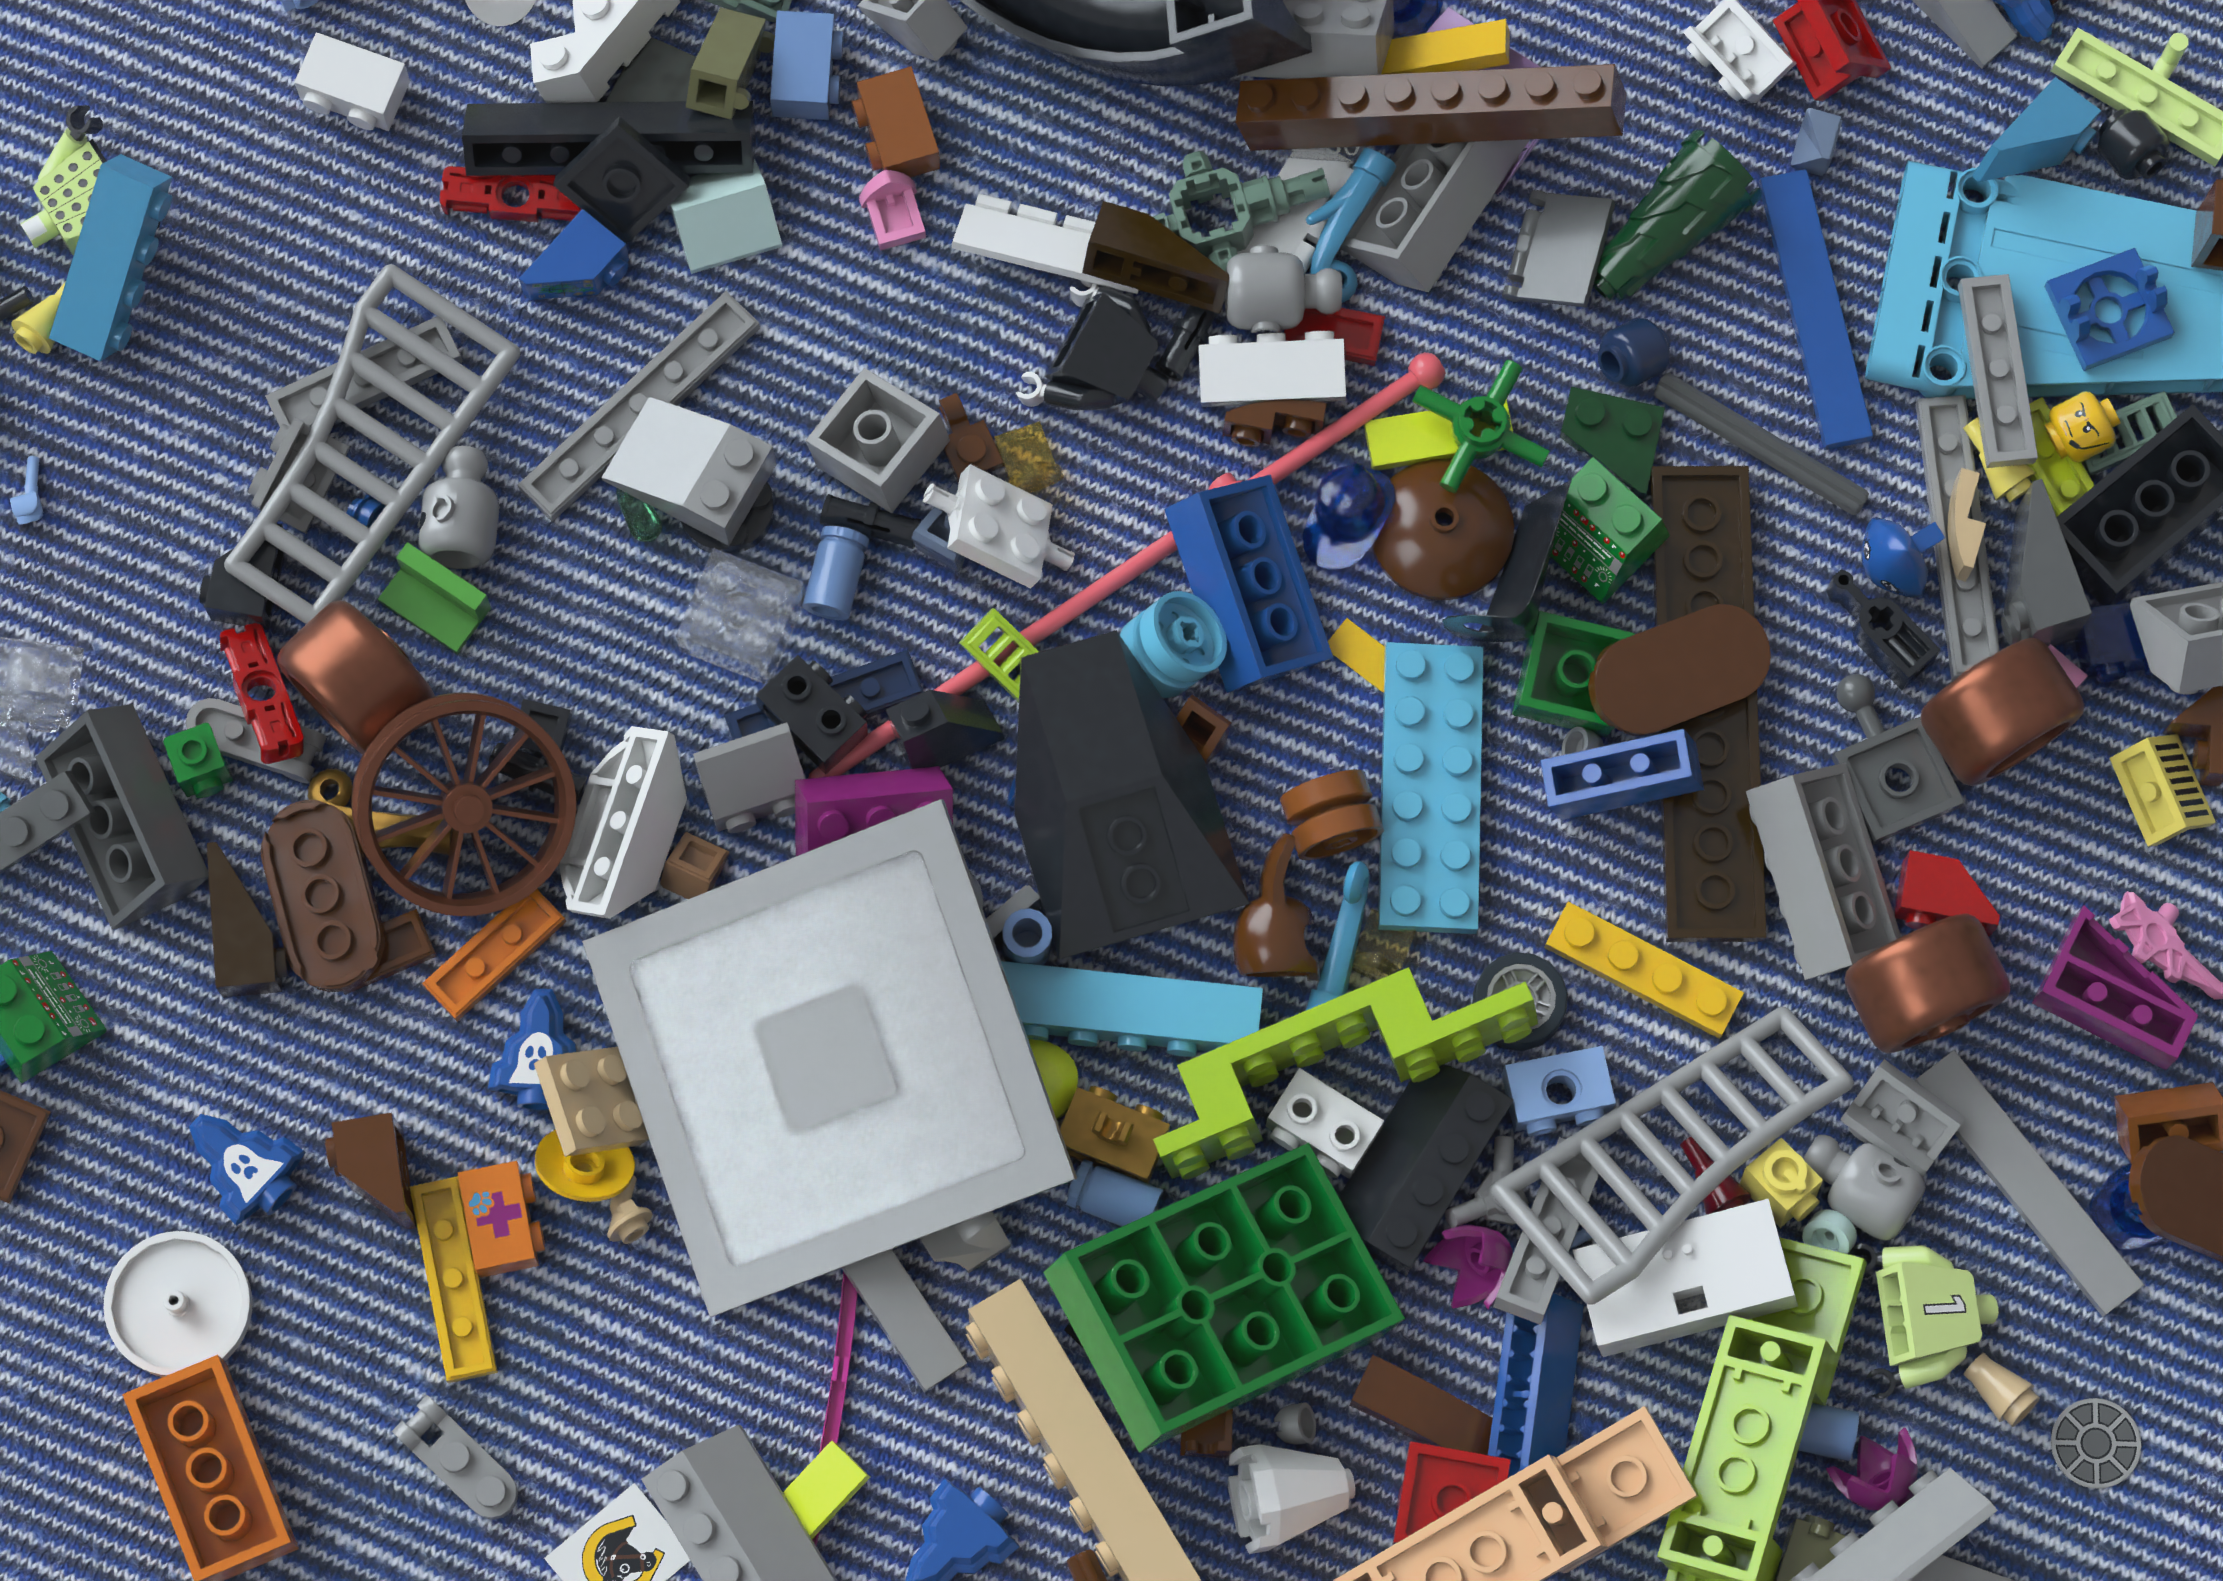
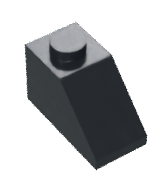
M265 540L248 563L279 583L285 553ZM232 550L228 551L214 561L211 576L205 575L203 577L200 588V603L205 604L204 608L211 621L241 626L259 623L263 629L269 630L274 603L225 570L224 562Z
M928 690L886 709L898 747L910 769L936 766L941 768L1005 739L1003 732L984 700Z

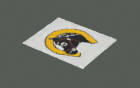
M635 1483L544 1558L562 1581H666L690 1561L669 1524Z

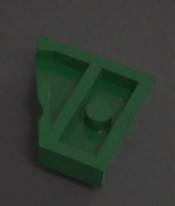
M1571 387L1560 438L1575 450L1585 452L1590 458L1594 457L1609 472L1629 486L1631 492L1638 498L1645 499L1665 407Z

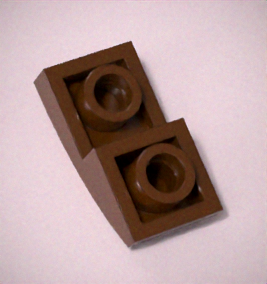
M1290 399L1271 400L1241 406L1226 412L1223 436L1232 437L1231 440L1234 443L1247 447H1257L1260 443L1270 445L1274 427L1283 428L1282 431L1289 436L1308 438L1311 434L1315 435L1322 430L1327 403Z

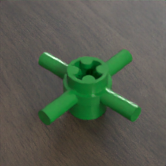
M1511 360L1505 361L1487 396L1473 397L1461 405L1423 385H1420L1412 402L1452 422L1453 438L1458 446V450L1439 483L1445 490L1456 493L1474 459L1487 458L1501 448L1540 468L1544 465L1550 450L1511 431L1510 417L1503 406L1523 370L1516 362ZM1472 418H1480V421L1487 423L1489 426L1493 424L1495 431L1491 428H1485L1481 432L1480 437L1470 433L1474 427Z

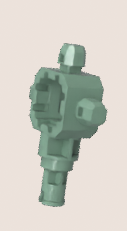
M1197 151L1184 156L1183 168L1185 179L1178 180L1169 193L1173 214L1166 216L1165 212L1152 217L1226 271L1228 261L1237 255L1238 251L1245 250L1254 236L1253 228L1255 226L1279 221L1278 216L1290 213L1292 206L1322 198L1327 199L1331 196L1323 168H1318L1316 171L1298 175L1287 180H1281L1280 176L1268 179L1266 175H1263L1261 178L1242 183L1237 174L1225 168L1213 170L1208 156L1203 151ZM1221 193L1222 199L1230 197L1238 220L1231 222L1233 229L1225 231L1224 227L1209 231L1210 236L1203 238L1201 232L1192 233L1185 211L1191 208L1190 201L1198 199L1200 204L1214 200L1213 195Z

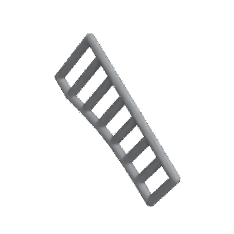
M388 264L384 266L354 307L343 348L326 397L305 442L253 524L225 560V570L305 624L328 604L334 601H341L439 468L448 452L455 446L519 359V347L396 265ZM393 287L496 354L497 356L481 377L378 310L377 308ZM368 326L469 392L454 414H451L360 354ZM354 373L441 430L426 452L345 400ZM337 418L414 468L398 490L326 443ZM316 460L386 506L370 528L302 484ZM291 501L358 544L342 566H339L276 524ZM265 540L329 582L313 605L248 563Z
M1778 1007L1494 1183L1491 1192L1497 1202L1586 1304L1593 1305L1636 1279L1698 1204L1733 1171L1802 1120L1851 1090L1854 1080L1788 1008ZM1781 1029L1828 1081L1805 1094L1761 1047L1759 1042ZM1742 1054L1789 1106L1769 1120H1766L1719 1067ZM1702 1079L1750 1131V1134L1729 1149L1679 1094L1680 1091ZM1662 1103L1714 1163L1694 1180L1639 1119L1640 1116ZM1619 1129H1622L1680 1194L1664 1215L1655 1208L1598 1142ZM1582 1154L1644 1224L1649 1233L1633 1253L1562 1174L1558 1167L1577 1155ZM1541 1179L1613 1261L1616 1267L1592 1281L1517 1193Z

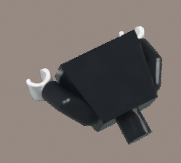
M1082 280L1081 283L1090 287V289L1079 291L1071 286L1070 294L1072 301L1082 308L1044 376L1051 381L1046 385L1043 384L1037 374L1033 372L1024 373L1021 376L1022 380L1025 383L1037 385V388L1031 394L1016 392L1019 400L1028 407L1037 406L1044 400L1047 405L1071 410H1107L1112 406L1127 402L1136 391L1150 401L1155 402L1165 390L1169 378L1149 366L1159 343L1151 335V327L1138 301L1111 287H1098V284Z

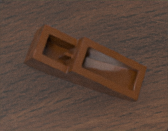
M1372 1355L1349 1406L1395 1427V1431L1420 1443L1488 1455L1492 1417L1406 1370Z

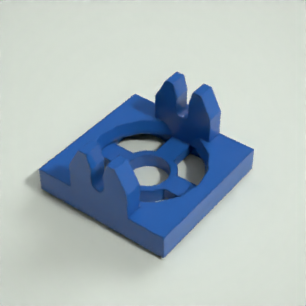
M2136 248L2050 279L2044 286L2083 371L2168 340L2175 333L2164 311L2168 303L2167 289L2165 285L2158 288L2156 286L2159 273L2157 267L2152 265L2144 267ZM2110 275L2123 278L2134 285L2138 291L2121 297L2117 293L2108 291L2102 276ZM2087 283L2093 300L2089 305V310L2079 313L2081 300L2076 294L2081 286ZM2105 299L2116 302L2121 308L2120 320L2115 323L2101 321L2095 313L2096 303ZM2145 306L2144 323L2137 334L2130 338L2123 324L2128 312ZM2094 325L2100 330L2109 331L2114 343L2099 341L2090 336V326Z

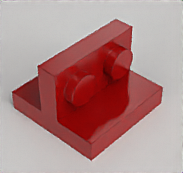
M1797 0L1798 2L1772 20L1792 59L1797 63L1796 66L1813 99L1816 101L1826 100L1859 76L1878 78L1891 69L1856 0Z
M1410 1441L1403 1483L1398 1494L1396 1506L1398 1513L1392 1544L1400 1542L1506 1480L1509 1474L1511 1459Z

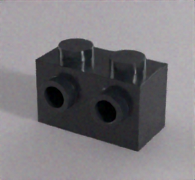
M797 655L755 694L757 706L776 726L787 722L794 744L827 774L868 735L867 722L864 720L867 713L852 696L847 694L842 698L829 686L833 683V679L820 664L813 660L808 665Z

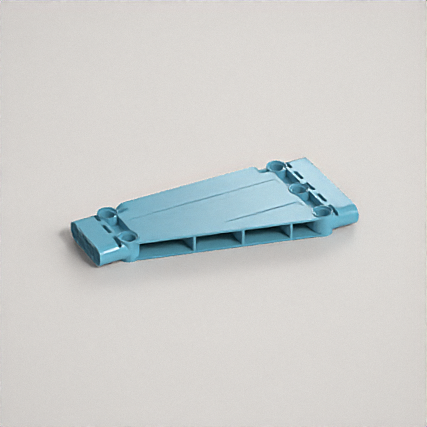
M1908 160L1897 204L1866 366L1865 380L1918 390L1925 398L1966 395V399H1976L1959 291L1952 289L1946 279L1950 277L1964 279L2009 274L2028 398L2075 396L2085 391L2091 392L2095 396L2157 394L2163 391L2166 394L2223 392V271L2191 267L2196 210L2024 175H2012L2004 180L1992 179L1978 182L1972 177L1977 168H1971L1962 172ZM1949 182L1953 183L1950 199L1946 198ZM1968 189L1976 190L1983 195L1985 201L1980 203L1972 202L1965 197L1963 191ZM1944 227L1942 241L1939 243L1940 229ZM2136 248L2144 267L2148 265L2157 267L2159 273L2156 286L2158 288L2165 285L2167 289L2168 303L2164 311L2175 333L2168 340L2083 371L2044 286L2050 279ZM1932 271H1936L1933 287H1930ZM2110 275L2102 276L2109 292L2117 293L2124 297L2138 291L2134 285L2123 278ZM2085 283L2076 294L2081 300L2079 313L2089 310V305L2093 300L2087 283ZM2105 299L2095 305L2096 316L2101 321L2115 323L2120 320L2121 308L2116 302ZM2145 306L2128 312L2123 324L2130 338L2137 334L2144 323ZM1924 315H1927L1925 331L1923 332L1921 331ZM2094 325L2090 326V336L2099 341L2114 343L2109 331L2100 330ZM1917 359L1919 360L1916 377H1912L1915 361ZM1942 366L1950 372L1952 379L1939 380L1935 378L1930 371V367Z

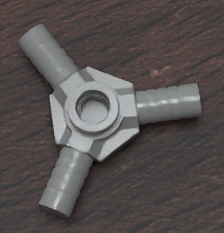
M1508 1136L1495 1137L1493 1172L1491 1171L1487 1174L1474 1193V1199L1446 1210L1445 1218L1450 1227L1455 1228L1481 1217L1485 1218L1486 1221L1514 1225L1516 1223L1497 1202L1491 1192L1494 1183L1513 1172L1514 1138ZM1519 1191L1517 1194L1528 1206L1529 1202L1524 1191Z

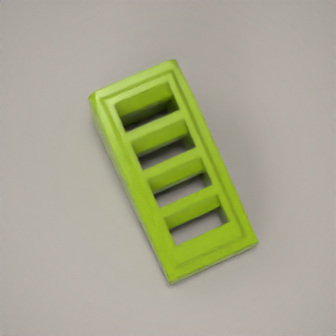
M992 608L959 644L1019 703L1020 674L1014 680L1008 674L1021 662V657L1038 653L1039 651L997 610ZM998 627L1003 634L984 653L979 646ZM1013 642L1017 648L998 666L994 660Z

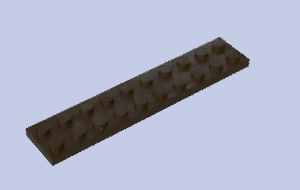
M1652 466L1650 475L1651 510L1663 520L1670 534L1666 541L1653 553L1655 627L1718 604L1737 606L1754 616L1749 466ZM1756 690L1743 699L1659 731V734L1685 729L1696 742L1704 790L1661 799L1666 942H1764L1767 938L1763 845L1757 826L1751 819L1750 804L1746 791L1761 786L1758 699Z

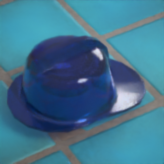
M1355 461L1349 466L1338 467L1329 472L1321 480L1316 492L1317 502L1306 521L1302 534L1303 548L1311 562L1322 569L1342 570L1350 568L1361 561L1375 543L1395 503V488L1389 478L1378 470L1365 468L1362 464Z

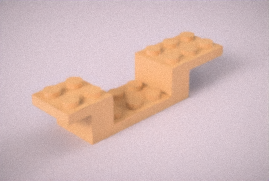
M1643 1406L1560 1456L1554 1457L1548 1454L1333 1581H1543L1557 1572L1568 1573L1698 1497L1648 1408Z

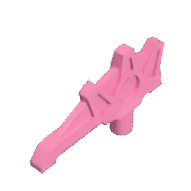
M2127 891L2124 893L2120 912L2110 918L2109 921L2114 930L2126 932L2129 940L2134 945L2132 956L2141 964L2149 960L2163 969L2165 979L2169 982L2176 983L2182 979L2200 987L2214 1000L2223 999V982H2220L2184 947L2185 943L2180 939L2176 929L2173 927L2174 922L2179 916L2178 908L2171 903H2164L2158 912L2152 911L2147 908L2145 902L2134 892Z

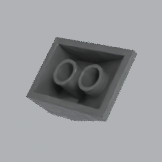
M2042 479L2032 482L2015 515L2003 612L2005 616L2001 618L2003 633L2010 645L2027 638L2039 639L2047 646L2050 644L2057 646L2074 641L2092 615Z

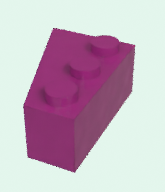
M939 766L795 780L796 856L940 799L944 800L953 824V788Z
M2083 905L2073 917L2032 1004L2167 1070L2178 1059L2197 1020L2198 1014L2153 971L2150 973L2128 952L2129 948L2119 938L2115 939L2094 919L2095 915Z

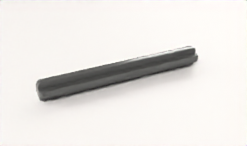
M1666 373L1657 384L1654 391V396L1851 515H1857L1866 503L1869 496L1866 489L1673 374Z

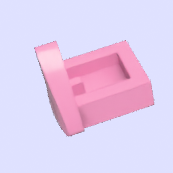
M884 170L873 177L863 188L859 196L861 207L868 210L880 251L926 238L925 228L914 196L917 193L915 183L904 173L892 170Z

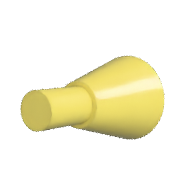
M65 283L54 295H50L11 322L15 331L13 335L15 341L26 351L32 354H36L38 351L45 354L50 353L55 341L49 339Z
M1979 418L1974 419L1963 427L1980 452L1979 457L1995 500L1997 501L2005 496L2008 502L2011 503L2025 494L2032 484L2029 479L2036 472L2026 464L1986 468Z

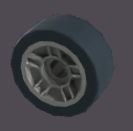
M1515 952L1498 957L1484 968L1473 991L1472 1004L1526 981L1534 1000L1539 1024L1531 1027L1532 1032L1521 1040L1504 1043L1502 1039L1495 1042V1044L1504 1049L1525 1051L1543 1045L1556 1034L1567 1011L1568 992L1562 975L1549 961L1535 954Z

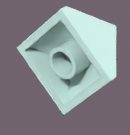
M755 159L753 173H702L690 177L689 187L669 205L691 274L782 247L767 187Z

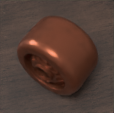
M334 601L324 607L281 648L278 654L277 663L287 679L327 723L362 755L377 734L399 713L417 702L435 696L427 681L409 661V657L398 644L381 628L376 627L357 608L346 601Z
M2027 638L2002 649L1966 670L1923 707L1920 718L1926 733L1955 776L1964 784L1975 786L2009 770L2060 736L2081 717L2084 711V703L2079 691L2048 646L2039 639Z
M1967 913L1939 920L1880 947L1854 963L1845 975L1847 991L1873 1044L1884 1053L1899 1052L1928 1040L1932 1041L1948 1035L2002 1003L2010 992L2008 976L1984 927L1975 916Z

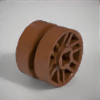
M1353 769L1327 774L1302 783L1280 797V803L1287 824L1298 826L1292 831L1291 835L1295 837L1294 845L1299 859L1315 860L1350 851L1374 840L1384 832L1377 807L1373 804H1366L1372 798V792L1363 770Z

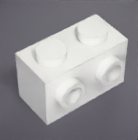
M316 32L294 83L300 100L310 110L325 115L329 114L330 111L347 116V120L350 123L365 130H373L374 127L389 131L408 88L410 79L404 63Z
M1299 1068L1268 1116L1266 1127L1272 1130L1270 1137L1289 1151L1309 1143L1327 1175L1338 1178L1342 1174L1350 1179L1380 1132L1384 1120Z

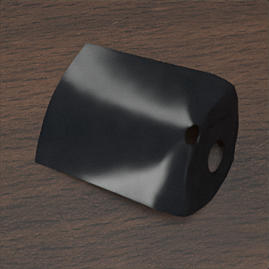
M1572 479L1524 507L1510 555L1502 571L1487 614L1447 616L1445 619H1442L1446 630L1461 639L1476 642L1524 641L1533 636L1549 559ZM1478 623L1482 624L1479 630H1474L1464 626V624Z

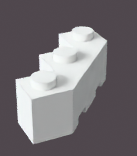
M573 0L575 33L530 44L533 83L546 103L598 102L610 88L607 83L621 65L627 67L651 38L649 34L651 28L662 15L669 17L680 3V0Z

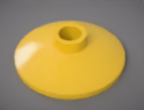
M555 1129L540 1141L535 1153V1168L543 1183L557 1194L572 1200L597 1202L615 1197L629 1186L634 1175L635 1160L629 1147L565 1157Z

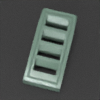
M2165 391L2115 411L2121 423L2115 427H2117L2125 448L2119 450L2115 441L2112 447L2106 449L2107 456L2100 458V455L2097 454L2083 461L2089 476L2120 465L2157 434L2149 414L2153 415L2160 431L2177 418ZM2136 420L2143 435V440L2137 441L2129 423L2130 421Z

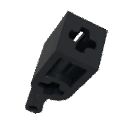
M1841 569L1832 577L1826 589L1827 595L1831 601L1840 603L1856 619L1852 629L1855 642L1901 691L1904 690L1934 663L1941 651L1940 648L1896 603L1882 597L1869 600L1853 583V576L1849 572ZM1882 620L1886 624L1885 628L1879 627L1875 631L1869 626L1870 621L1876 623Z

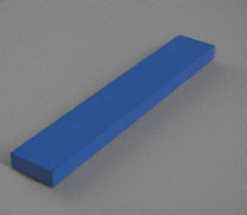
M1807 169L1760 178L1758 185L1763 194L1762 201L1823 448L1828 450L1869 442L1873 438V433Z

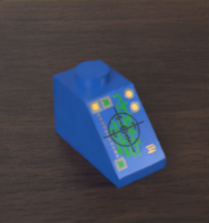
M582 209L519 278L523 295L530 300L598 295L607 284L610 287L616 285L627 272L629 267L627 263L629 261L627 247L621 239Z

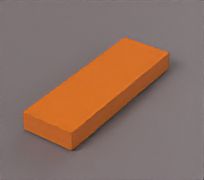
M536 889L518 903L503 909L429 976L422 985L458 1022L566 923V919Z

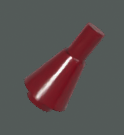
M1692 1137L1687 1138L1680 1144L1695 1170L1694 1175L1696 1179L1714 1163ZM1729 1175L1702 1200L1706 1215L1745 1205L1750 1200L1751 1194Z

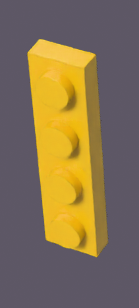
M1569 901L1544 946L1545 949L1719 1039L1744 992Z

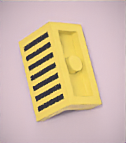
M2178 734L2148 737L2109 758L2148 847L2158 846L2189 829L2209 827L2216 823Z

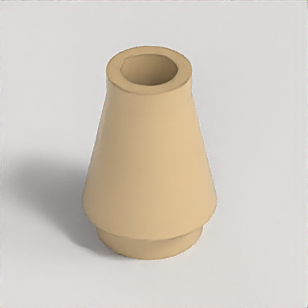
M1985 1353L1978 1356L1964 1372V1376L1972 1382L1999 1422L2006 1420L2012 1427L2021 1422L2040 1399L2032 1391L2034 1388L2033 1384L1994 1362Z

